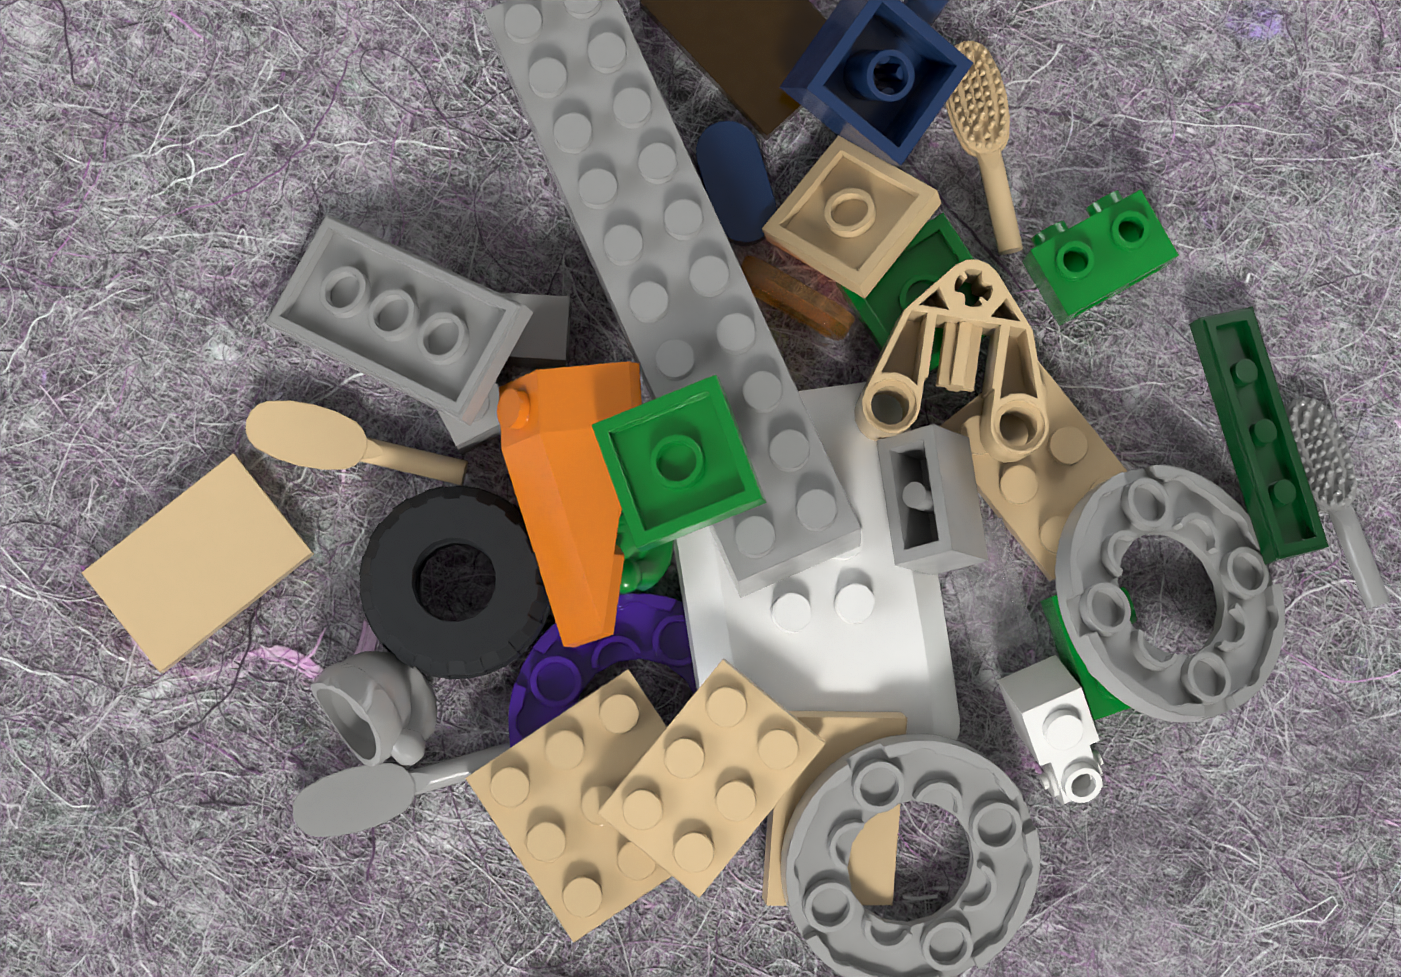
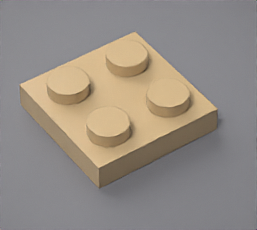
M838 135L768 220L762 230L769 243L865 299L942 203L936 189Z

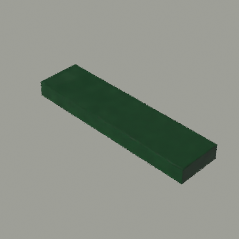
M1253 306L1200 317L1191 322L1189 326L1264 564L1310 554L1329 547Z

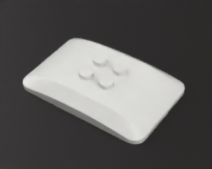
M866 382L798 391L861 527L860 546L740 598L709 526L675 539L674 551L697 690L724 658L788 711L902 712L907 717L906 734H928L957 740L960 733V718L938 574L929 575L895 566L877 442L867 438L860 432L855 422L854 409ZM883 394L872 398L871 410L880 422L896 424L901 421L902 408L894 397Z

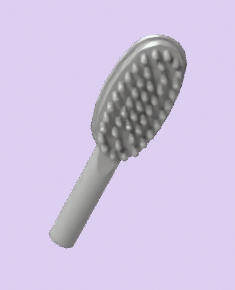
M1309 397L1294 399L1285 405V410L1317 510L1321 513L1329 514L1366 610L1390 602L1352 505L1356 497L1357 481L1354 464L1342 432L1324 404Z
M510 742L410 771L393 763H382L373 767L362 765L341 770L325 776L302 789L296 796L293 804V818L297 826L305 834L314 837L342 836L370 829L386 823L406 811L416 795L467 781L466 777L508 750Z

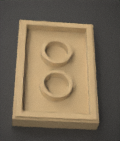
M233 453L81 573L160 673H165L313 556L314 552L240 459Z
M789 711L822 738L826 744L768 814L762 899L767 906H787L781 884V851L790 818L805 791L827 767L848 752L874 740L906 734L907 717L902 712ZM901 804L887 812L878 813L868 820L863 830L859 832L852 843L847 869L852 892L861 905H893Z

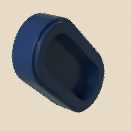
M720 121L714 123L703 131L696 146V163L703 187L728 241L739 246L755 245L766 238L762 228L777 211L757 140L746 126L738 122Z

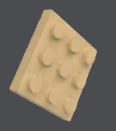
M629 669L465 778L573 943L672 877L671 874L597 814L667 728Z

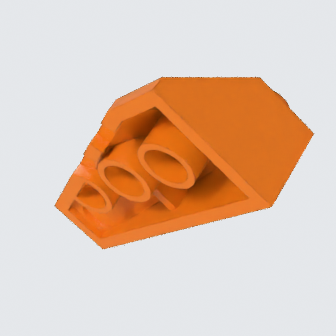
M627 361L539 369L499 387L497 418L501 426V449L529 539L536 555L540 574L563 647L574 648L614 634L625 557L621 548L616 545L622 507L592 424L642 404L640 363Z

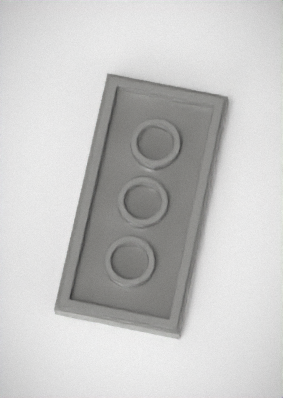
M326 214L269 315L266 324L274 330L471 426L533 312L518 301Z

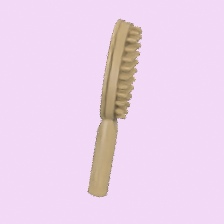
M963 41L954 47L971 60L973 65L951 94L945 106L952 129L961 147L969 155L978 159L999 255L1012 254L1021 251L1023 245L1001 153L1009 139L1010 114L1007 94L1000 71L989 50L978 42Z
M266 401L258 404L251 410L246 420L247 437L256 449L275 459L297 466L320 470H345L359 462H364L461 486L465 479L468 465L466 460L366 437L364 430L356 421L339 412L314 404L296 401Z

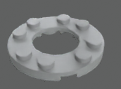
M1151 465L1145 469L1121 472L1095 486L1077 503L1064 525L1059 540L1055 576L1058 603L1063 622L1077 653L1085 663L1089 673L1124 704L1150 717L1170 722L1183 723L1206 720L1235 709L1252 698L1266 683L1278 660L1285 628V606L1281 583L1274 585L1272 583L1268 566L1263 561L1250 516L1228 493L1208 479L1194 472L1167 465ZM1143 535H1165L1184 544L1202 562L1213 583L1217 604L1214 630L1204 646L1192 654H1170L1152 646L1143 638L1144 631L1141 629L1135 630L1130 622V604L1124 592L1119 588L1118 577L1123 572V569L1120 568L1123 555L1132 542Z
M928 734L895 735L874 740L843 755L827 767L805 791L790 818L784 836L780 866L781 884L788 911L798 931L811 950L827 966L841 976L954 977L975 965L980 969L1004 949L1022 925L1031 907L1039 879L1040 842L1037 829L1033 826L1030 813L1022 798V793L1006 773L984 754L966 744L942 736ZM908 801L932 803L953 814L966 831L970 851L966 879L952 901L931 916L908 922L883 919L864 908L852 892L847 869L852 843L859 832L863 830L865 823L878 813L887 812L898 804Z

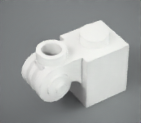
M1056 655L997 680L1016 733L1043 769L1044 773L1039 775V780L1044 790L1048 789L1049 793L1056 797L1062 805L1070 801L1085 803L1094 799L1103 787L1101 778L1103 772L1100 765L1104 763L1098 750L1092 751L1090 745L1100 740L1082 688Z

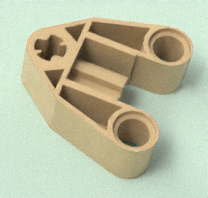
M965 260L950 269L899 316L857 400L854 409L855 422L860 432L874 441L904 433L915 422L920 411L924 381L928 378L935 327L944 329L936 386L955 392L960 390L973 392L982 335L990 336L981 398L984 399L980 425V441L985 451L993 459L1004 463L1017 462L1035 451L1045 441L1048 432V417L1033 329L997 271L983 261ZM964 282L972 284V294L980 297L972 307L965 305V295L963 293L956 292ZM883 394L894 397L902 408L901 421L896 424L880 422L871 410L872 398ZM1013 415L1019 417L1025 423L1028 429L1026 444L1014 445L1003 438L999 428L1001 416Z

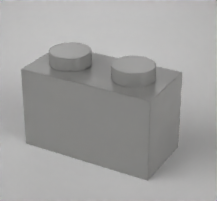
M931 424L896 436L877 440L895 566L929 575H936L988 561L969 437Z

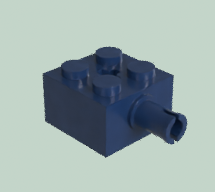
M841 0L780 85V88L837 135L891 165L901 166L973 65V62L931 27L950 0H903L902 2L900 0ZM875 78L878 80L876 86L874 84Z

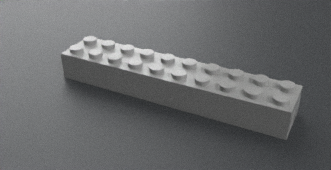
M508 0L484 10L483 14L493 46L635 363H640V374L651 399H656L715 374L722 382L767 501L765 504L709 526L740 598L859 547L861 542L859 522L618 1Z

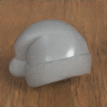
M364 651L352 655L342 662L332 664L313 679L311 683L313 696L343 741L363 764L372 767L377 766L392 756L400 765L412 766L424 756L425 740L431 737L435 731L437 703L432 685L426 675L415 666L412 669L398 660L393 652Z

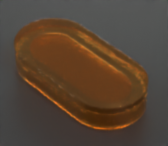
M747 255L740 267L754 296L827 338L836 341L844 340L855 321L854 316L850 312L773 265L753 256Z

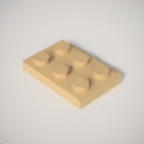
M1038 361L1048 417V432L1045 441L1027 457L1017 462L1004 463L993 459L985 451L980 441V425L984 399L981 398L982 393L939 427L969 437L978 493L1047 579L1052 581L1056 578L1055 565L1059 540L1064 525L1074 507L1095 486L1121 472H1127V470ZM1013 415L1001 416L999 428L1003 438L1014 445L1026 444L1028 429L1025 423L1019 417Z
M723 658L597 814L700 898L825 746L826 742Z

